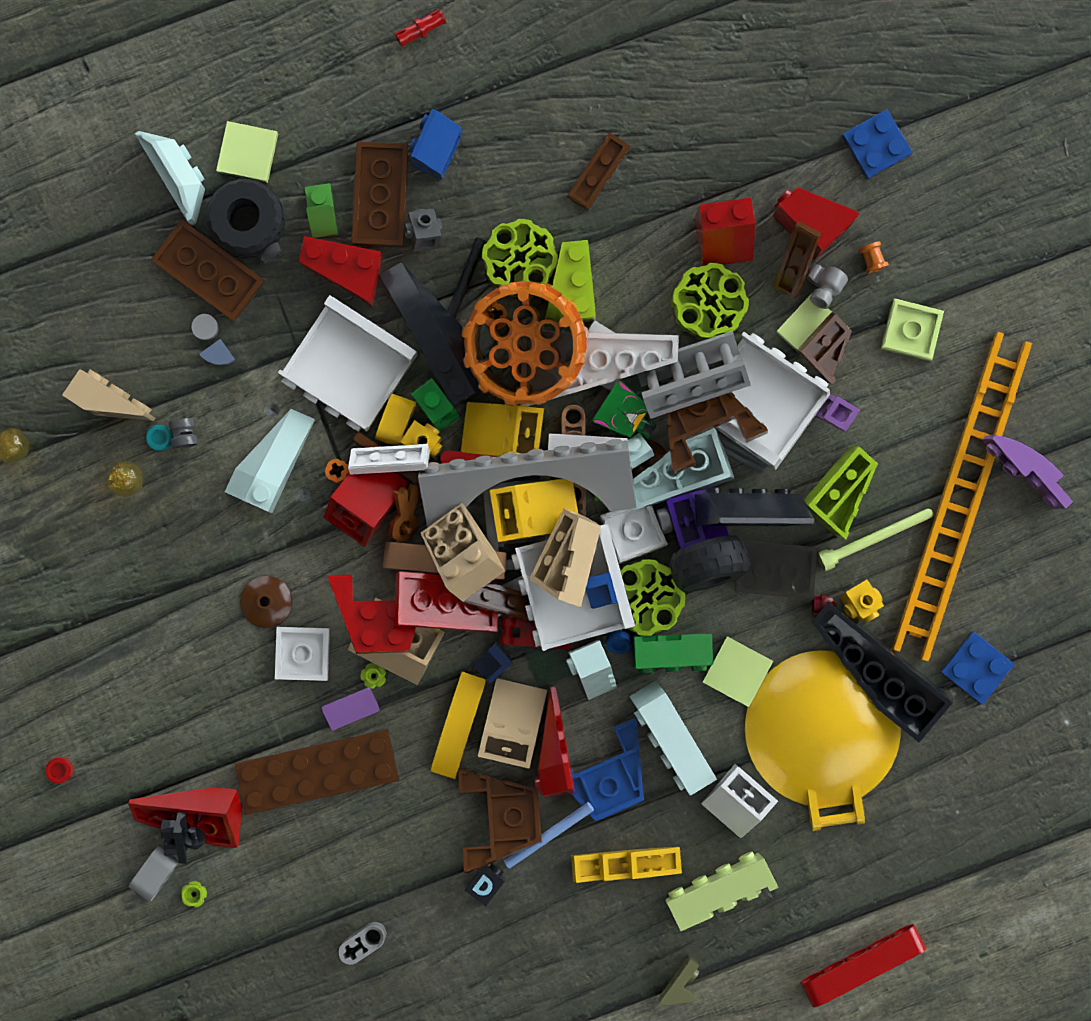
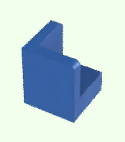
M610 572L588 577L586 591L592 609L618 603Z

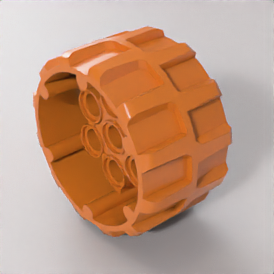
M530 281L512 282L496 288L485 297L479 299L474 305V310L468 323L463 327L461 334L464 337L465 345L463 363L466 368H470L479 382L478 388L483 393L489 392L504 400L505 404L510 406L517 404L541 405L566 390L583 368L586 361L588 328L584 326L576 303L554 289L552 285ZM518 294V299L522 301V306L514 311L513 320L508 317H500L495 320L494 314L490 309L504 297ZM535 295L544 298L555 305L564 316L559 322L553 318L539 320L538 310L533 305H530L531 298ZM523 309H527L533 314V320L530 324H525L520 320L519 315ZM499 322L508 324L510 331L507 336L498 334L496 327ZM484 323L490 326L491 336L498 341V345L491 349L489 358L483 359L480 349V331ZM546 323H550L555 327V335L551 338L545 337L542 333V327ZM570 326L573 337V354L571 361L563 362L560 360L561 353L553 345V342L559 338L561 327ZM521 336H527L531 339L532 347L530 350H523L520 347L519 339ZM500 348L507 350L509 354V359L505 363L498 361L496 358V352ZM544 350H550L554 353L555 360L552 364H546L542 361L541 354ZM525 362L531 366L532 372L530 376H522L519 373L518 367L520 363ZM492 365L497 368H505L510 365L512 367V375L520 382V388L515 389L504 384L490 372L489 368ZM538 366L544 370L557 367L559 368V375L563 376L555 384L539 390H533L532 384L529 383L537 374Z

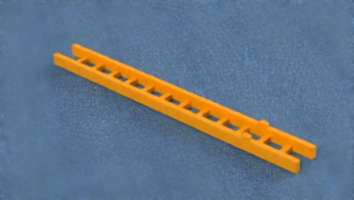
M1000 332L994 335L892 646V650L900 652L907 631L909 632L908 635L922 639V636L926 637L920 660L929 661L995 459L988 452L985 460L965 453L970 436L981 440L984 436H990V434L973 429L978 412L998 418L993 435H1003L1032 346L1030 342L1026 341L1023 343L1017 363L1000 358L997 354L1004 336ZM994 364L1014 370L1009 387L989 381ZM987 388L1006 394L1001 411L981 405ZM962 461L982 467L977 484L957 478ZM954 485L975 491L969 509L949 502ZM947 509L966 515L961 533L941 526ZM939 533L958 540L953 557L933 551ZM931 558L951 564L945 582L925 575ZM923 582L942 588L937 607L917 600ZM914 607L935 613L929 631L909 625Z

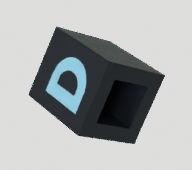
M494 863L480 868L466 886L465 891L486 907L505 882V877L502 876L504 871Z

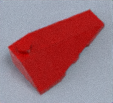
M556 687L550 688L538 768L539 777H535L537 793L542 792L544 798L575 793Z
M211 787L130 799L128 802L134 821L161 829L162 820H176L178 812H186L188 829L190 827L202 829L205 833L206 844L237 848L239 845L242 805L237 790Z

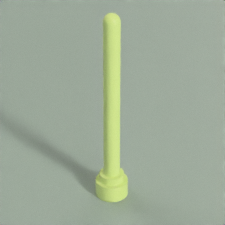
M931 509L922 510L837 550L824 549L816 553L818 562L825 572L833 569L835 564L839 563L838 560L932 518L933 511Z

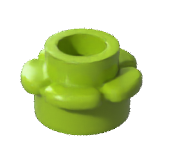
M369 663L361 671V680L365 682L364 685L371 689H374L376 686L381 687L386 681V670L374 663ZM372 673L376 674L375 678L371 677Z
M191 881L189 885H185L181 890L182 901L189 907H199L204 903V898L207 897V890L204 886H201L200 882ZM192 892H196L195 897L192 896Z

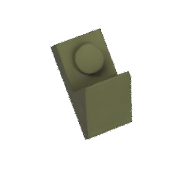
M688 955L658 997L660 1004L668 1006L700 1001L699 996L685 986L687 982L691 984L699 974L697 970L699 965L696 960Z

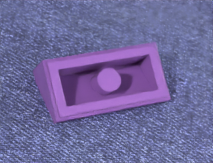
M370 687L321 707L332 731L380 711Z

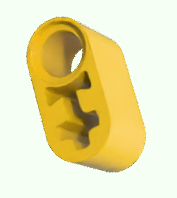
M391 394L380 421L375 440L392 446H401L400 441L408 430L417 402Z

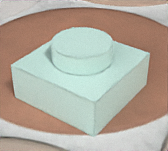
M640 433L628 440L632 469L654 456L653 450Z

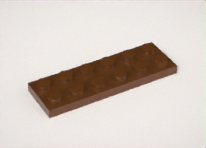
M389 729L234 763L245 815L399 781Z

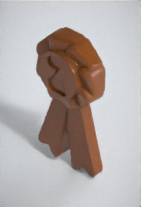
M410 483L408 490L401 487L399 491L393 492L398 513L393 521L389 523V535L399 543L409 540L417 530L418 519L413 513L421 493L419 483L416 485Z

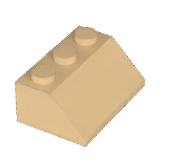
M378 598L374 599V601H382ZM416 627L409 652L357 655L418 685L445 632L432 628ZM350 643L348 650L355 653L353 645Z

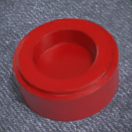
M53 758L46 765V777L52 783H64L72 777L73 765L67 758Z

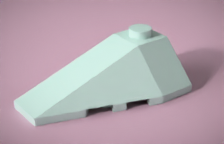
M290 409L235 468L225 492L273 513L315 419Z
M713 428L686 440L696 462L695 466L674 474L672 471L671 453L669 451L662 459L635 477L633 483L636 508H632V511L735 479L716 429Z

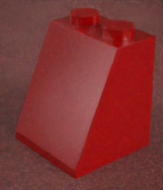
M797 187L793 192L788 189L777 200L778 202L774 205L777 209L773 217L791 235L795 224L799 221L822 233L813 256L815 260L852 226L860 214L856 210Z
M752 198L699 205L694 219L701 265L705 266L709 263L727 265L753 261L755 217Z
M399 472L349 473L330 497L323 518L366 547L396 505L393 492L399 491L401 487L407 488L409 482Z

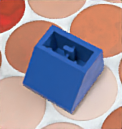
M432 109L429 115H424L420 124L422 132L418 139H413L409 152L412 153L411 159L415 169L442 180L463 132L462 127L437 110Z

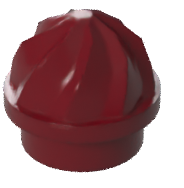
M824 594L813 596L812 616L816 617L828 602L837 608L833 598Z

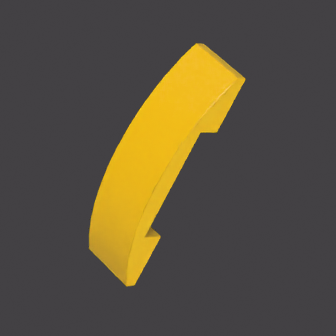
M465 672L461 673L436 750L431 772L453 779L456 778L487 679Z

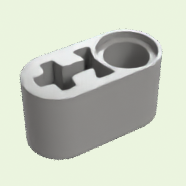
M158 846L128 887L148 902H151L178 866V860L172 855H164V850Z
M371 922L346 938L339 948L341 961L345 964L353 965L380 948L387 935L385 927L379 922ZM369 930H377L381 935V939L377 942L370 941L367 938ZM360 941L363 945L357 949L356 956L353 953H346L348 945L353 948Z

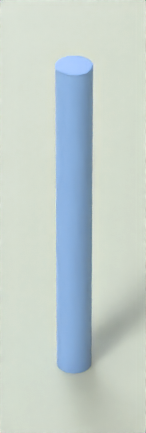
M587 802L541 834L542 843L509 856L504 860L505 865L510 869L593 812L592 805Z

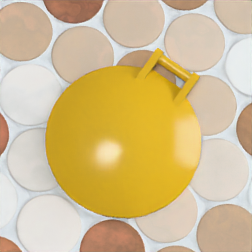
M809 651L789 657L766 674L750 706L747 707L745 740L750 758L762 778L775 791L792 801L808 805L812 831L821 830V827L854 822L857 825L865 824L862 797L872 791L884 779L892 767L899 749L901 728L876 708L872 700L860 687L857 680L847 670L834 651ZM847 804L853 805L854 812L819 816L818 809Z

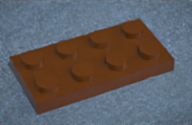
M357 142L352 245L404 247L403 224L405 223L408 144Z
M182 219L151 259L154 264L233 322L238 319L265 283L263 278Z

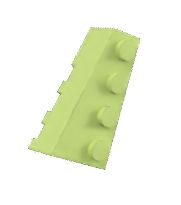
M746 853L739 857L740 862L732 866L729 863L724 864L715 870L716 874L708 878L706 875L700 876L692 881V886L686 889L679 887L669 892L670 897L665 900L680 931L714 916L713 911L715 910L721 913L734 908L738 904L737 900L739 899L750 901L757 898L758 894L761 893V889L768 887L769 891L777 889L778 885L765 859L759 853Z

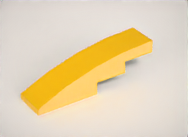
M680 847L571 855L572 876L575 883L626 878L639 879L682 873Z

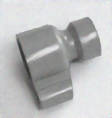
M814 264L807 275V279L819 289H815L810 297L811 302L819 308L827 309L833 300L832 296L839 295L846 285L848 278L845 273L836 267L828 266L823 268L818 264Z

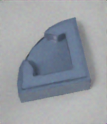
M221 339L200 353L203 359L215 365H229L236 362V359Z

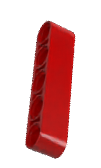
M910 924L806 977L800 984L812 1007H819L920 955L927 948L915 924Z

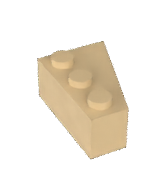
M564 508L529 580L556 599L581 608L601 526L583 515Z

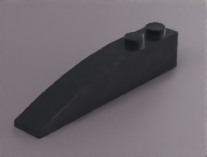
M402 262L379 274L453 407L456 408L482 394L483 392L478 388V380L470 368H466L463 363L465 358L464 337L461 336L463 327L455 318L450 316L449 312Z
M830 602L823 607L812 621L813 625L835 651L847 670L854 676L876 708L917 742H920L952 705L953 698Z

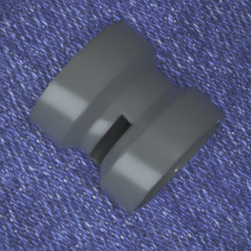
M194 418L168 422L169 430L173 433L171 440L172 448H186L198 445L197 436L194 435L193 431L195 428Z

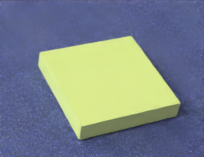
M227 121L216 171L221 174L268 183L278 132Z
M812 293L776 331L796 351L832 312L828 308L822 309L814 305L810 300Z
M894 298L881 349L931 362L944 311Z
M727 636L703 683L749 707L773 661Z

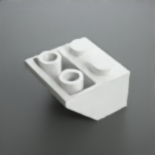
M734 764L701 804L737 836L742 838L761 822L778 801L740 767Z

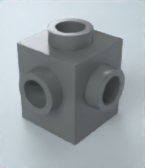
M416 209L413 212H409L407 222L403 224L404 235L410 239L413 252L437 249L442 236V223L440 218H436L434 209Z

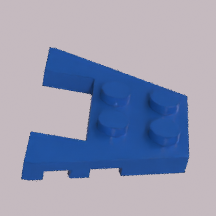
M635 718L613 727L624 753L577 774H574L571 768L575 793L571 794L582 806L587 802L592 805L594 811L590 813V816L596 822L644 801L638 731Z

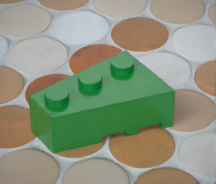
M712 633L632 637L633 668L639 669V673H654L655 668L665 667V672H679L683 666H691V671L707 670V665H713Z

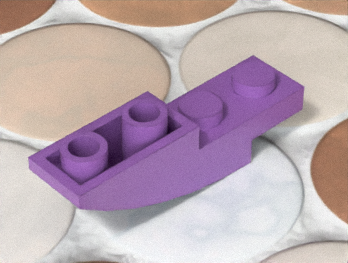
M990 435L982 438V441L987 445L986 450L988 453L998 458L1003 464V470L1014 478L1027 476L1026 481L1028 484L1040 491L1043 495V501L1049 507L1066 509L1073 502L1057 484V481L1064 475L1044 456L1032 448L1007 437Z

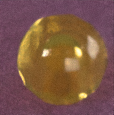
M8 428L0 433V460L5 463L15 464L25 459L29 452L27 436L21 430L15 428Z
M123 461L114 465L107 484L110 490L118 496L129 497L141 490L144 477L139 466L132 462Z

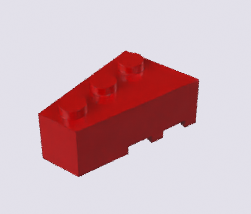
M304 236L299 259L302 267L373 307L383 260L381 252Z

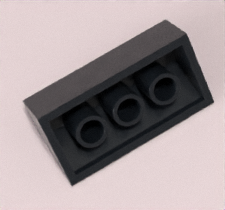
M705 488V493L695 494L696 526L788 527L814 524V517L801 494H790V489H775V494L767 493V489H751L752 493H744V488L728 489V493H721V488Z

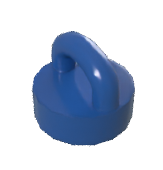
M627 629L607 633V649L615 654L627 653L632 647V633Z

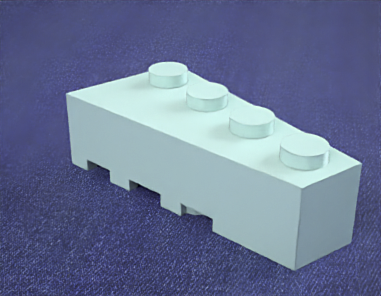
M599 640L568 652L570 658L566 659L573 676L578 674L588 700L617 688L611 665Z
M656 680L629 696L638 710L634 714L641 726L646 724L651 731L647 736L655 748L660 746L664 754L660 757L667 769L672 767L677 774L673 779L681 791L686 789L691 796L717 780L668 696Z

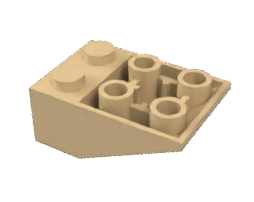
M79 369L62 394L82 409L94 415L146 421L155 420V417L149 414L152 409L135 398L129 401L130 395L113 384L108 387L109 381L91 369L88 373Z
M460 503L420 533L446 588L463 602L505 572L495 550L463 503Z
M496 678L478 757L529 768L547 690Z

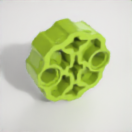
M517 219L515 222L508 224L502 223L492 230V235L483 247L482 260L487 272V279L494 288H498L511 283V275L519 269L520 271L514 275V282L529 281L531 274L538 273L543 277L541 283L548 284L556 272L558 254L555 250L553 237L546 228H540L533 224L531 220ZM502 233H507L512 239L509 243L502 244L498 242V236ZM527 235H530V236H529L530 242H528L526 245H524V244L526 243V236H527ZM535 237L540 241L545 239V248L541 245L536 247ZM517 254H518L519 256L525 255V262H524V263H522L521 261L515 262V261H516V256H515V255H517ZM537 255L540 256V257H546V258H539V257H537L535 260H533V261L531 262V260H532L534 257H536ZM494 268L500 272L505 270L504 276L506 281L501 279V277L495 278ZM512 294L509 297L518 298V294Z
M709 263L705 266L689 269L683 274L672 296L671 306L674 308L677 325L683 332L690 333L700 341L736 331L749 306V299L746 296L743 279L737 273H732L726 269L723 264ZM690 277H692V279L694 280L702 277L698 283V287L695 284L687 287L691 280ZM707 277L710 278L708 286L706 285ZM728 281L734 282L737 286V291L734 293L727 292L724 288V283ZM685 294H686V295H695L696 298L699 300V303L696 301V299H695L693 296H685ZM706 297H707V299H709V300H711V299H714V300H715V303H714L713 306H712V305H708V306L705 305ZM685 312H692L696 316V321L688 324L683 320L682 315ZM706 313H708V314L711 316V318L714 320V324H713V327H712V328H710L711 319L709 318V316H708ZM722 318L724 320L733 318L729 328L728 326L718 328Z
M650 559L626 565L620 570L621 576L626 571H632L637 578L632 586L624 584L627 598L630 600L635 595L638 597L629 604L630 609L633 610L632 616L635 626L627 629L642 636H652L663 630H669L676 624L682 608L685 607V593L675 585L671 568ZM654 572L655 583L647 589L645 586L652 581L651 574ZM659 572L664 576L671 575L670 583L673 589L668 585L663 587L660 585L662 578ZM657 588V591L651 596V604L646 602L638 608L636 607L643 598L641 595L642 591L649 593ZM663 591L673 593L672 596L664 595L661 599H656ZM647 607L648 610L642 614V623H639L638 613ZM661 610H667L671 615V620L666 625H662L657 621V614Z

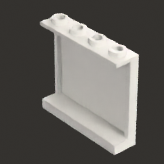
M329 295L324 303L325 308L284 370H279L278 373L284 377L281 381L293 390L296 386L305 391L303 394L305 398L315 404L318 400L327 405L324 410L336 418L341 414L348 419L346 424L359 432L362 428L368 431L418 354L417 351Z
M743 332V339L737 346L740 354L733 356L734 361L743 359L751 386L733 391L732 393L744 407H747L753 413V416L760 423L767 427L768 434L746 443L735 420L715 427V429L776 470L830 396V390L827 388L828 383L818 376L812 378L806 374L807 369L797 362L791 364L784 359L786 356L780 350L774 347L770 350L763 345L764 340L754 333L748 335Z
M608 524L600 525L601 529L589 577L610 572L618 602L616 604L592 609L586 589L581 608L556 599L529 580L548 540L515 548L517 554L512 555L515 570L521 569L523 576L522 580H518L522 596L528 594L530 605L525 606L529 621L535 620L537 628L536 631H532L536 647L542 646L543 651L635 626Z

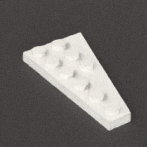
M542 331L543 335L547 338L555 335V331ZM561 332L559 338L553 342V345L559 349L561 361H571L573 354L572 332ZM588 333L586 361L573 383L554 398L678 362L679 335ZM522 336V349L530 350L532 347L531 339L527 336ZM544 350L541 354V359L546 364H552L555 360V355L550 350ZM523 362L521 375L530 376L532 372L531 366ZM538 366L537 374L529 381L533 386V390L543 389L558 382L563 377L558 373L559 368L554 367L550 370H544ZM521 404V406H531V405H534V404H525V405Z

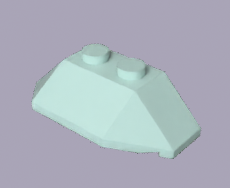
M141 131L136 132L137 139L184 217L191 226L195 225L205 191L201 181L205 179L198 167L192 168L188 162L192 158L184 144L179 147L174 139Z

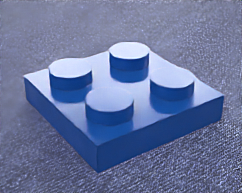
M888 109L842 134L844 142L867 180L913 153Z
M971 632L940 673L980 705H983L1015 664L978 634Z

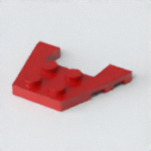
M419 572L422 574H431V572ZM352 574L328 575V582L332 588L356 654L409 652L416 627L395 626V600L353 601Z

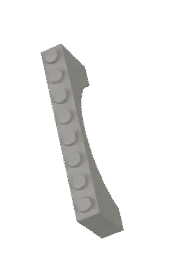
M612 439L601 444L587 442L577 447L558 446L554 450L546 451L533 449L528 453L522 454L509 452L499 457L480 456L475 460L467 461L455 459L450 461V463L444 464L430 462L427 469L419 470L418 474L427 528L460 503H463L467 508L478 495L488 488L512 478L532 475L558 477L579 484L596 495L610 511L636 508L628 440Z

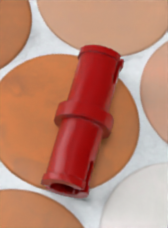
M438 8L421 19H414L411 25L395 32V38L401 48L420 37H427V33L446 24V19Z

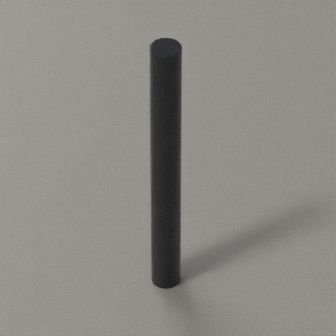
M478 237L474 241L448 308L450 316L455 319L485 244V240Z

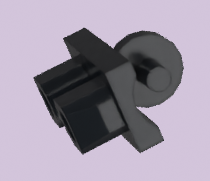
M178 812L176 820H162L160 834L161 838H165L163 844L164 855H177L178 863L186 864V850L188 848L196 850L205 843L204 831L196 827L188 829L186 812Z

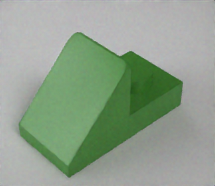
M331 184L305 187L306 211L312 238L338 236Z

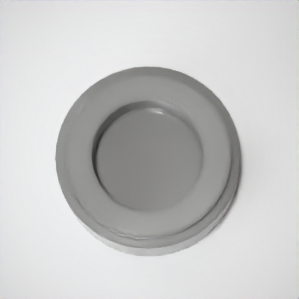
M201 314L193 320L192 331L200 340L208 341L218 334L219 325L211 315Z
M664 507L656 510V516L663 535L671 533L673 525L667 508Z

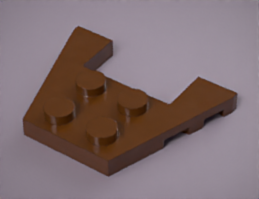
M732 392L666 413L672 471L674 474L696 465L686 440L731 420L736 421L746 443L768 434L767 427L760 423L753 416V413L738 401Z
M462 769L458 770L460 795L487 793L490 846L463 848L464 873H470L542 843L539 797L536 788L490 778V776L470 773Z

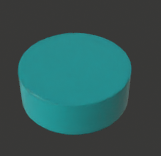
M154 425L147 431L146 441L152 449L164 451L172 445L173 433L168 427Z

